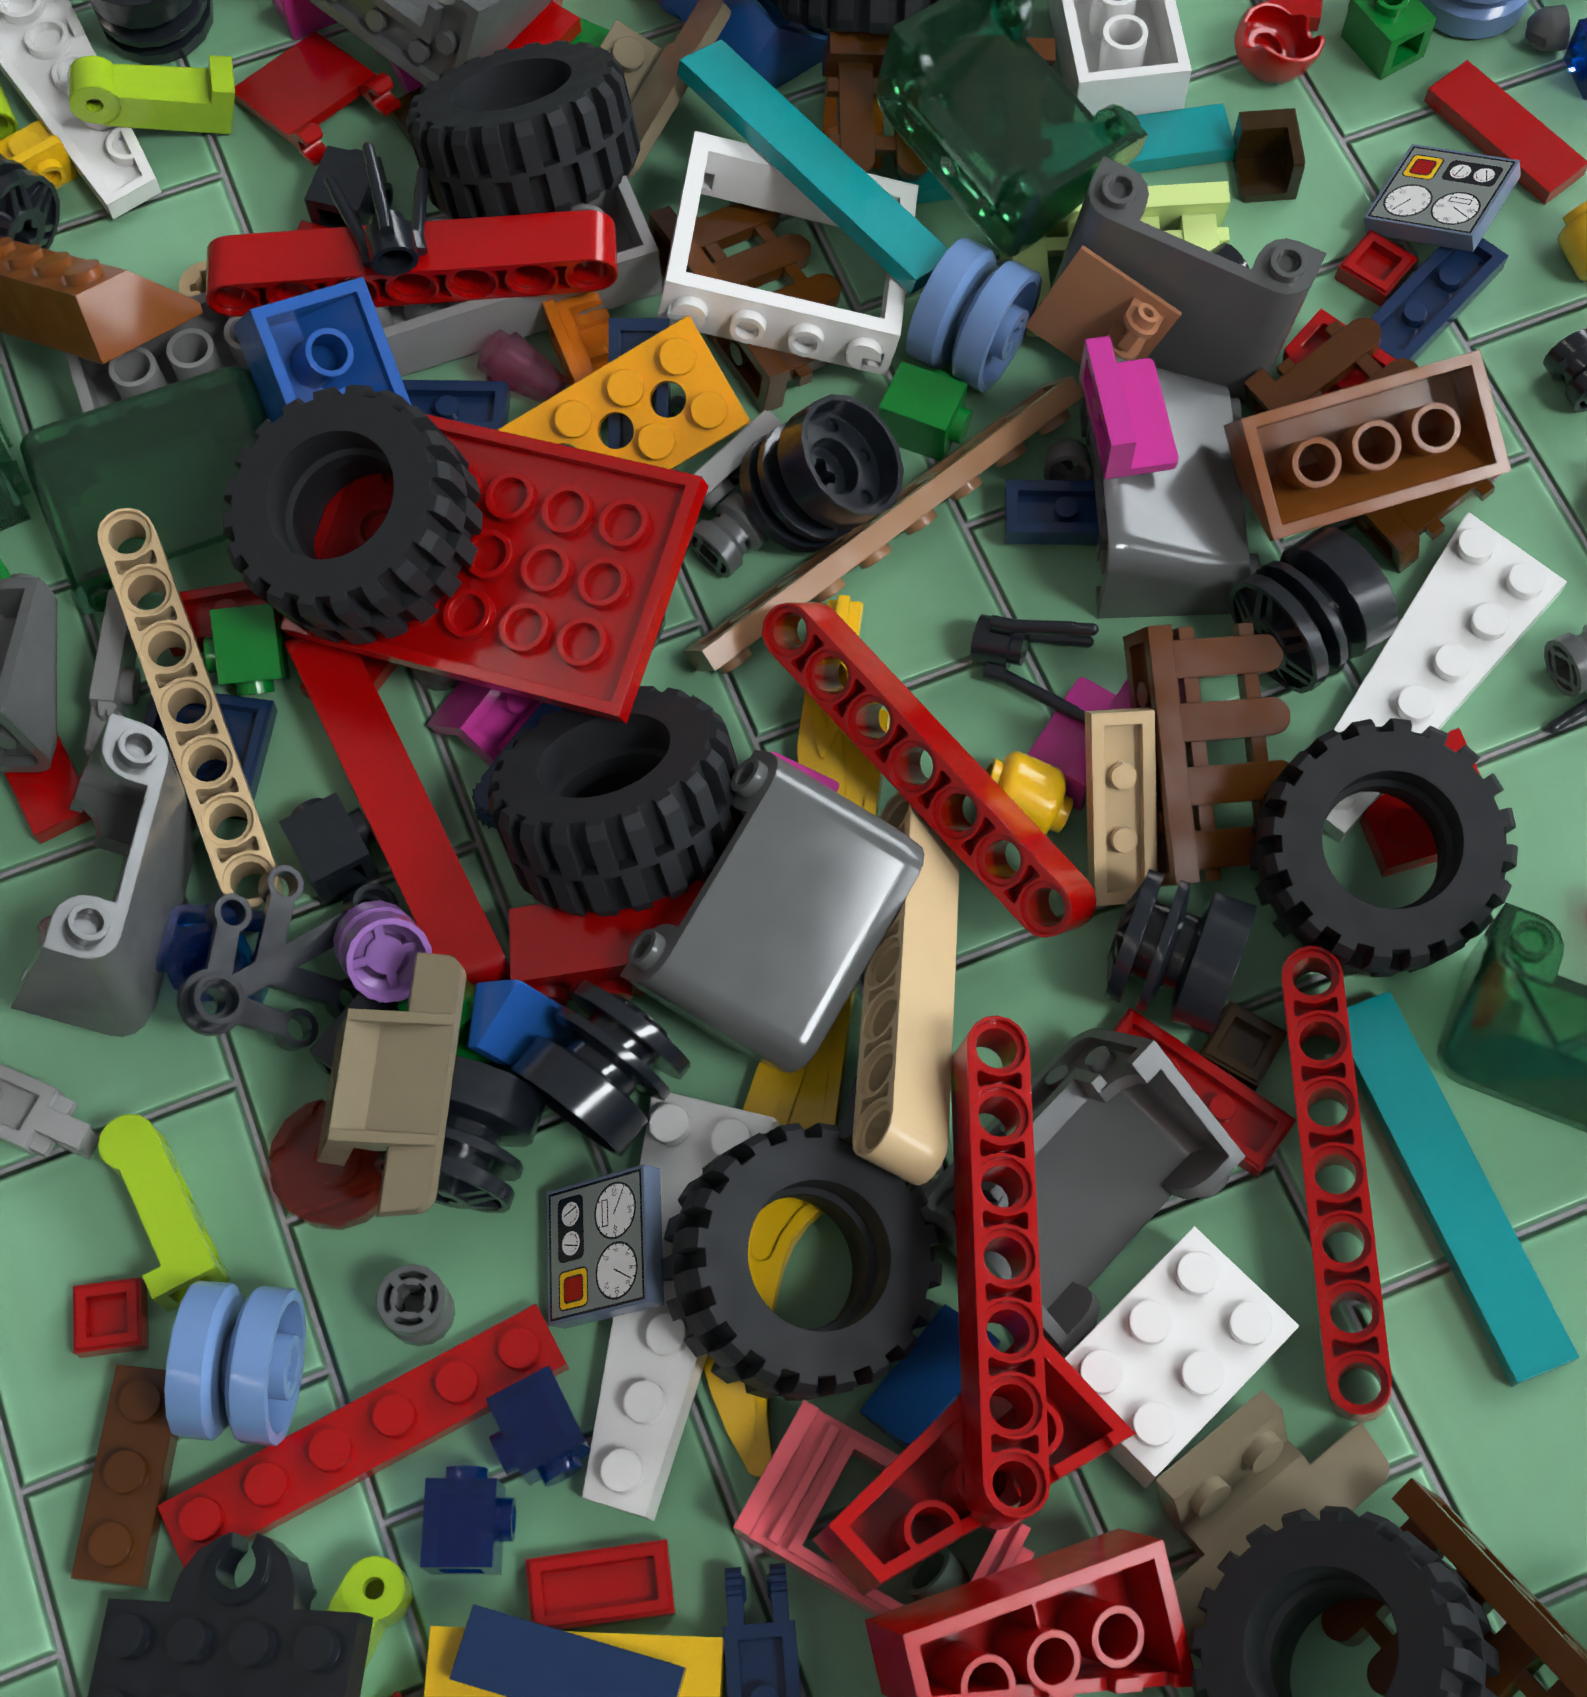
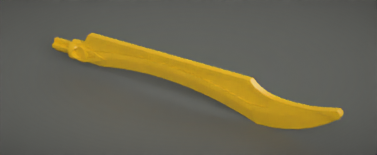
M838 595L837 600H828L827 605L860 636L864 604L860 601H851L848 595ZM841 662L838 668V678L844 688L847 684L848 672L845 664ZM805 691L797 742L798 763L837 781L839 784L837 793L878 817L883 774ZM881 708L879 722L883 731L887 733L890 726V716L888 711ZM856 985L819 1049L801 1069L788 1073L761 1062L758 1063L743 1110L774 1117L780 1125L799 1123L803 1129H807L818 1122L838 1126ZM791 1197L775 1200L758 1213L748 1242V1263L753 1283L763 1301L774 1313L784 1270L794 1246L807 1228L824 1214L821 1209L813 1204ZM707 1355L704 1371L725 1430L747 1471L754 1478L760 1479L774 1454L770 1427L769 1398L764 1399L746 1393L745 1383L741 1381L727 1384L711 1372L715 1361Z

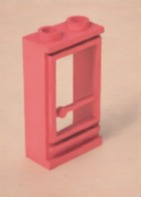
M803 1400L733 1526L735 1534L873 1616L905 1606L878 1589H874L863 1596L835 1564L803 1546L852 1455L881 1471L898 1456L893 1451L820 1411L815 1405ZM1018 1523L1011 1528L1001 1530L988 1528L984 1525L981 1526L982 1529L993 1534L994 1537L971 1581L1032 1560L1035 1552L1022 1546L1031 1528L1023 1523Z

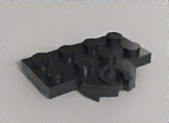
M235 1532L221 1535L196 1552L179 1574L169 1602L108 1599L88 1697H360L373 1617L354 1612L310 1610L314 1586L308 1563L301 1561L283 1543L257 1533L251 1547L256 1559L254 1572L243 1586L237 1588L235 1584V1571L238 1563L248 1552V1537Z

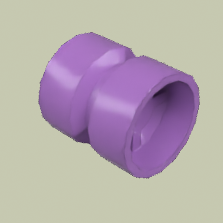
M381 900L363 902L348 910L338 922L333 937L334 954L354 987L367 998L384 1003L402 1001L409 997L413 963L417 952L432 954V947L425 933L415 924L412 918L397 905Z

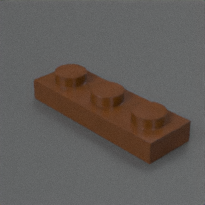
M116 1364L71 1579L81 1582L148 1589L162 1521L157 1505L166 1501L178 1437L171 1433L166 1418L164 1393L166 1370Z

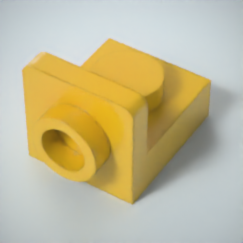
M40 119L0 140V154L8 160H15L28 170H33L44 176L55 185L56 190L78 177L64 144L57 135L50 134Z

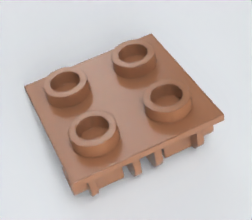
M1082 245L1028 319L1026 328L1079 364L1082 362L1085 339L1110 336L1115 357L1132 361L1147 358L1179 319L1182 312ZM1080 379L1079 387L1083 392L1082 383Z

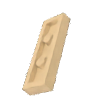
M1148 707L1085 711L1088 881L1095 891L1096 906L1126 904L1127 900H1130L1145 880L1148 870L1157 871L1155 710Z

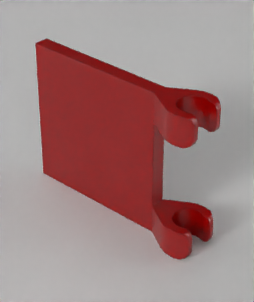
M316 31L235 86V101L292 143L307 162L314 167L320 164L327 148L320 140L324 135L318 125L359 96L363 95L377 113L383 117L388 116L402 106L400 100L390 92L394 85L387 74L383 72L375 74Z

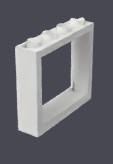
M695 131L685 171L657 318H669L671 325L690 315L698 331L701 333L886 376L901 335L906 289L887 271L880 318L686 272L700 194L837 226L751 144ZM867 173L915 217L919 185Z

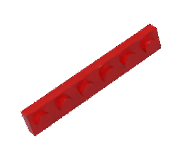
M537 1304L526 1308L290 1434L277 1446H268L157 1505L183 1568H185L199 1549L221 1535L235 1532L248 1537V1542L255 1539L257 1533L261 1535L267 1533L563 1373L569 1367Z

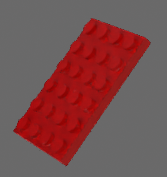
M425 414L469 463L468 471L476 478L481 494L479 502L475 503V505L483 513L482 531L479 535H472L470 540L478 550L470 568L462 566L457 575V578L462 582L460 587L451 598L444 594L434 604L438 612L424 623L415 618L406 623L409 629L406 633L391 639L386 638L380 632H376V641L370 644L353 645L346 638L337 643L320 639L310 630L304 631L286 617L283 620L281 629L289 635L300 639L627 724L706 496L708 484L702 476ZM373 474L357 479L341 489L330 500L315 534L314 549L316 559L336 558L350 553L375 534L391 506L394 490L393 474Z

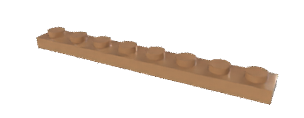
M1068 376L1043 384L904 487L891 508L823 547L683 652L695 670H719L721 674H725L740 666L752 655L748 647L762 637L763 621L773 607L782 603L809 602L811 599L814 602L821 603L832 597L846 584L842 576L857 565L861 569H865L883 559L892 550L888 542L901 532L905 531L907 535H911L930 524L937 517L933 508L950 497L952 501H956L968 495L982 484L979 474L992 464L996 468H1000L1022 455L1027 450L1023 441L1038 431L1040 435H1044L1065 423L1071 417L1067 408L1084 396L1074 377Z

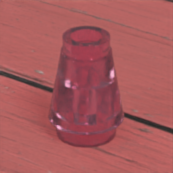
M502 329L496 331L483 348L477 363V369L486 374V381H505V383H508L511 392L539 403H543L563 391L568 382V377L560 373L553 364L518 332L508 334Z

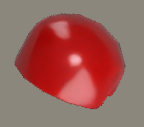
M1263 1L1247 9L1241 16L1234 37V45L1240 62L1255 79L1274 84H1284L1299 78L1311 67L1321 53L1325 37L1323 35H1318L1315 38L1312 37L1309 29L1310 16L1308 14H1291L1279 4Z

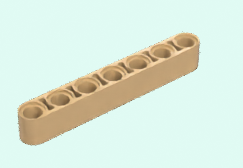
M132 508L117 509L107 514L100 522L97 532L98 543L219 887L224 895L229 893L236 894L238 884L244 877L256 873L263 875L275 868L277 864L155 527L149 517L140 510ZM138 537L145 539L141 549L134 553L123 554L117 552L119 546L129 538ZM159 592L166 595L161 605L154 609L142 610L137 608L139 600L148 593ZM178 647L186 650L184 658L174 666L164 667L156 664L158 656L168 648ZM191 703H199L206 706L205 714L200 720L190 724L176 721L177 713L182 707ZM218 759L227 763L223 775L214 781L205 782L196 778L198 768L208 760ZM239 816L248 820L246 830L236 839L224 840L216 836L219 824L226 818ZM275 876V889L279 894L285 896L283 880L281 877ZM261 896L246 899L252 909L251 921L262 920L265 902Z
M898 792L887 802L879 818L922 846L925 854L924 863L919 876L865 967L852 1144L853 1151L857 1156L911 1184L922 1185L928 1182L942 1165L949 1142L960 858Z

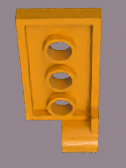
M690 315L498 430L561 445H572L583 450L673 470L752 422ZM664 383L679 385L686 395L685 407L675 417H661L655 413L652 407L653 392ZM612 414L626 415L632 421L634 427L632 440L623 448L612 449L607 447L600 436L602 422Z

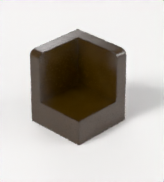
M1286 108L1239 112L1233 135L1236 149L1232 161L1240 201L1251 203L1296 199L1305 168V155L1296 109Z

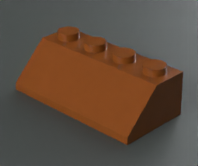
M11 237L0 238V332L105 364L203 313L199 301L128 270L102 264L97 259L86 260L71 256L68 252L44 249L38 244L29 245L13 241Z
M1480 350L1255 414L1223 425L1239 486L1270 541L1511 471Z

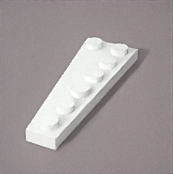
M0 0V70L36 118L41 120L50 134L59 137L74 168L110 216L115 219L161 193L162 191L132 128L84 122L77 118L70 110L67 77L69 66L76 59L83 56H96L70 1Z
M1468 513L1461 521L1334 730L1339 733L1344 731L1352 722L1372 719L1375 727L1383 726L1390 718L1411 720V731L1420 734L1429 726L1440 730L1561 594L1567 581L1477 517ZM1358 792L1346 797L1332 809L1324 823L1323 831L1340 843L1359 822L1363 812L1383 793Z
M670 1093L665 1101L651 1097L640 1165L645 1164L660 1168L663 1258L672 1255L673 1243H669L663 1238L669 1218L679 1214L682 1209L678 1198L687 1184L700 1177L703 1173L702 1168L720 1154L759 1132L764 1134L780 1126L774 1117ZM664 1281L663 1306L613 1317L582 1498L590 1502L651 1521L655 1520L708 1355L704 1354L695 1357L683 1341L686 1336L692 1333L685 1319L672 1320L666 1301L676 1298L674 1281Z

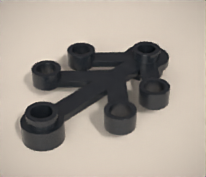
M279 865L263 874L258 884L259 894L265 902L252 964L234 974L233 968L239 934L249 926L252 920V909L248 901L238 894L229 893L210 903L205 914L206 923L212 931L204 970L195 972L187 977L178 991L177 1008L181 1019L192 1031L204 1036H218L239 1025L272 1035L276 1044L286 1051H297L311 1045L316 1040L319 1031L317 1020L311 1012L302 1008L284 1012L250 1000L247 997L266 986L324 1004L327 1012L337 1019L346 1008L340 1002L339 994L341 989L347 990L353 999L360 991L354 987L349 978L337 980L299 967L334 947L333 937L338 922L348 910L363 902L378 900L392 903L399 907L396 896L386 886L379 883H368L350 892L342 903L341 913L286 944L294 903L301 897L304 891V880L300 872L289 865ZM275 876L281 877L286 881L289 888L288 896H283L276 891L274 886ZM222 905H227L235 911L237 916L235 926L229 925L223 920L221 915ZM202 993H208L215 999L217 1010L214 1015L207 1013L203 1008L200 1000ZM290 1019L297 1021L301 1025L303 1030L301 1040H296L289 1034L288 1022Z

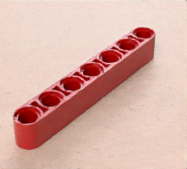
M596 210L425 221L424 235L428 253L424 256H419L417 265L411 271L395 276L381 275L376 273L372 267L362 266L359 248L347 227L226 235L217 237L207 246L206 304L218 314L243 317L250 309L360 277H364L375 307L595 292L604 290L617 281L616 226L609 215Z
M791 602L776 605L767 613L763 621L762 636L769 652L1026 930L1035 936L1047 938L1080 928L1090 921L1095 913L1097 900L1095 891L1088 879L832 608L818 602ZM801 618L805 622L807 630L803 644L797 632L798 623ZM841 662L845 664L848 672V680L844 688L838 678V668ZM882 706L887 709L890 716V726L887 733L883 731L879 722V712ZM924 750L928 752L933 763L930 778H927L921 769L920 761ZM966 796L973 801L976 808V819L973 825L966 820L963 814L962 807ZM1009 842L1017 848L1020 855V866L1017 872L1006 861L1005 852ZM1052 889L1057 891L1064 900L1065 912L1062 919L1054 915L1050 909L1049 895Z
M297 637L285 641L286 648L416 924L425 933L432 947V954L450 955L456 958L465 969L466 980L475 986L481 982L510 980V966L360 654Z
M1306 946L1295 950L1287 957L1282 966L1281 978L1327 1392L1331 1405L1339 1415L1350 1421H1361L1364 1423L1375 1420L1385 1412L1391 1398L1392 1375L1344 977L1340 962L1334 954L1319 946ZM1309 972L1320 973L1331 982L1329 988L1318 995H1306L1300 992L1294 984L1300 976ZM1317 1035L1327 1036L1333 1039L1339 1046L1336 1054L1325 1060H1314L1306 1056L1301 1048L1306 1040ZM1327 1099L1340 1103L1346 1109L1347 1114L1339 1124L1328 1127L1315 1123L1309 1117L1308 1112L1315 1103ZM1339 1165L1347 1168L1354 1175L1355 1182L1346 1192L1332 1194L1322 1190L1316 1183L1318 1173L1327 1166ZM1349 1232L1361 1241L1364 1249L1354 1261L1347 1263L1336 1262L1324 1252L1323 1245L1326 1239L1334 1233ZM1346 1300L1359 1301L1368 1308L1372 1320L1360 1332H1344L1338 1329L1332 1322L1331 1313L1334 1307ZM1351 1370H1366L1378 1380L1381 1390L1377 1398L1372 1402L1363 1405L1353 1404L1340 1393L1338 1386L1342 1376Z
M989 1016L974 1024L952 1055L951 1102L964 1492L967 1508L975 1520L985 1527L1001 1530L1017 1525L1042 1509L1049 1496L1050 1469L1030 1049L1027 1036L1018 1024L1009 1018ZM976 1047L989 1048L997 1053L1003 1068L990 1067L982 1062L977 1054ZM986 1113L999 1119L1004 1126L1006 1136L998 1137L985 1131L980 1124L978 1114ZM988 1181L1000 1186L1007 1195L1008 1207L995 1206L989 1202L982 1192L981 1182ZM984 1252H996L1003 1256L1010 1265L1011 1279H1001L990 1273L985 1265ZM988 1323L1000 1324L1008 1329L1013 1336L1015 1344L1014 1353L1000 1352L993 1347L987 1335ZM991 1397L1005 1398L1013 1405L1018 1417L1016 1429H1007L996 1423L989 1407ZM995 1472L1007 1473L1018 1483L1021 1499L1017 1508L1005 1505L994 1493L992 1482Z

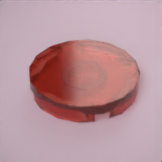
M322 1098L306 1103L283 1122L271 1142L269 1160L271 1161L270 1180L273 1192L293 1217L314 1228L343 1230L366 1223L377 1214L382 1174L377 1172L373 1166L378 1151L353 1148L344 1166L317 1162L326 1101Z

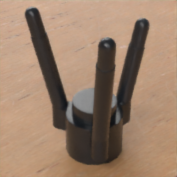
M365 142L362 150L376 211L370 217L365 231L335 177L327 175L324 178V183L359 248L362 266L372 267L376 273L381 275H401L411 271L417 265L419 256H424L428 253L424 232L429 172L426 167L422 166L417 170L411 224L407 219H404L403 214L399 211L389 210L375 147L371 142Z
M981 614L973 633L970 659L971 662L985 665L983 670L984 679L1002 682L1085 725L1084 710L1008 669L1011 664L1022 666L1029 642L1089 648L1094 644V639L1091 636L1099 632V627L1094 623L1023 620Z

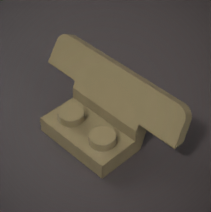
M699 0L675 41L668 43L664 50L617 19L600 47L607 50L622 66L640 138V151L632 171L627 176L628 179L640 169L689 87L676 75L679 60L714 43L729 20L731 10L722 0Z
M417 952L413 963L406 1011L348 1008L337 1032L317 1162L344 1166L353 1148L386 1151L376 1217L422 1214L432 1207L437 1197L466 984L465 969L456 958L450 955Z
M1261 1390L1155 1479L1165 1515L1201 1557L1173 1581L1187 1638L1191 1639V1629L1194 1627L1203 1629L1207 1613L1197 1608L1205 1587L1215 1591L1225 1575L1217 1566L1230 1550L1241 1556L1251 1547L1246 1540V1535L1264 1523L1274 1531H1278L1284 1528L1281 1521L1284 1514L1304 1508L1319 1520L1320 1511L1325 1506L1348 1507L1353 1511L1386 1482L1389 1475L1388 1460L1361 1421L1310 1464L1303 1454L1287 1439L1282 1408Z

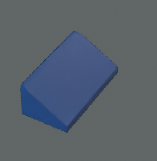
M512 979L477 983L468 1037V1048L509 1070L536 1035L551 1039L563 1047H566L572 1039L560 1027L553 1015L557 1008L562 1005L523 981Z
M946 1304L943 1305L930 1324L919 1335L916 1347L906 1359L900 1360L859 1411L862 1416L904 1450L961 1395L959 1312ZM987 1330L989 1341L993 1347L999 1349L1001 1340Z

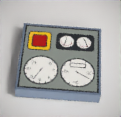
M1412 144L1364 216L1365 233L1372 230L1384 237L1474 252L1521 177L1520 160Z
M642 1164L546 1192L548 1326L567 1329L664 1305V1281H662L661 1270L663 1246L660 1168Z

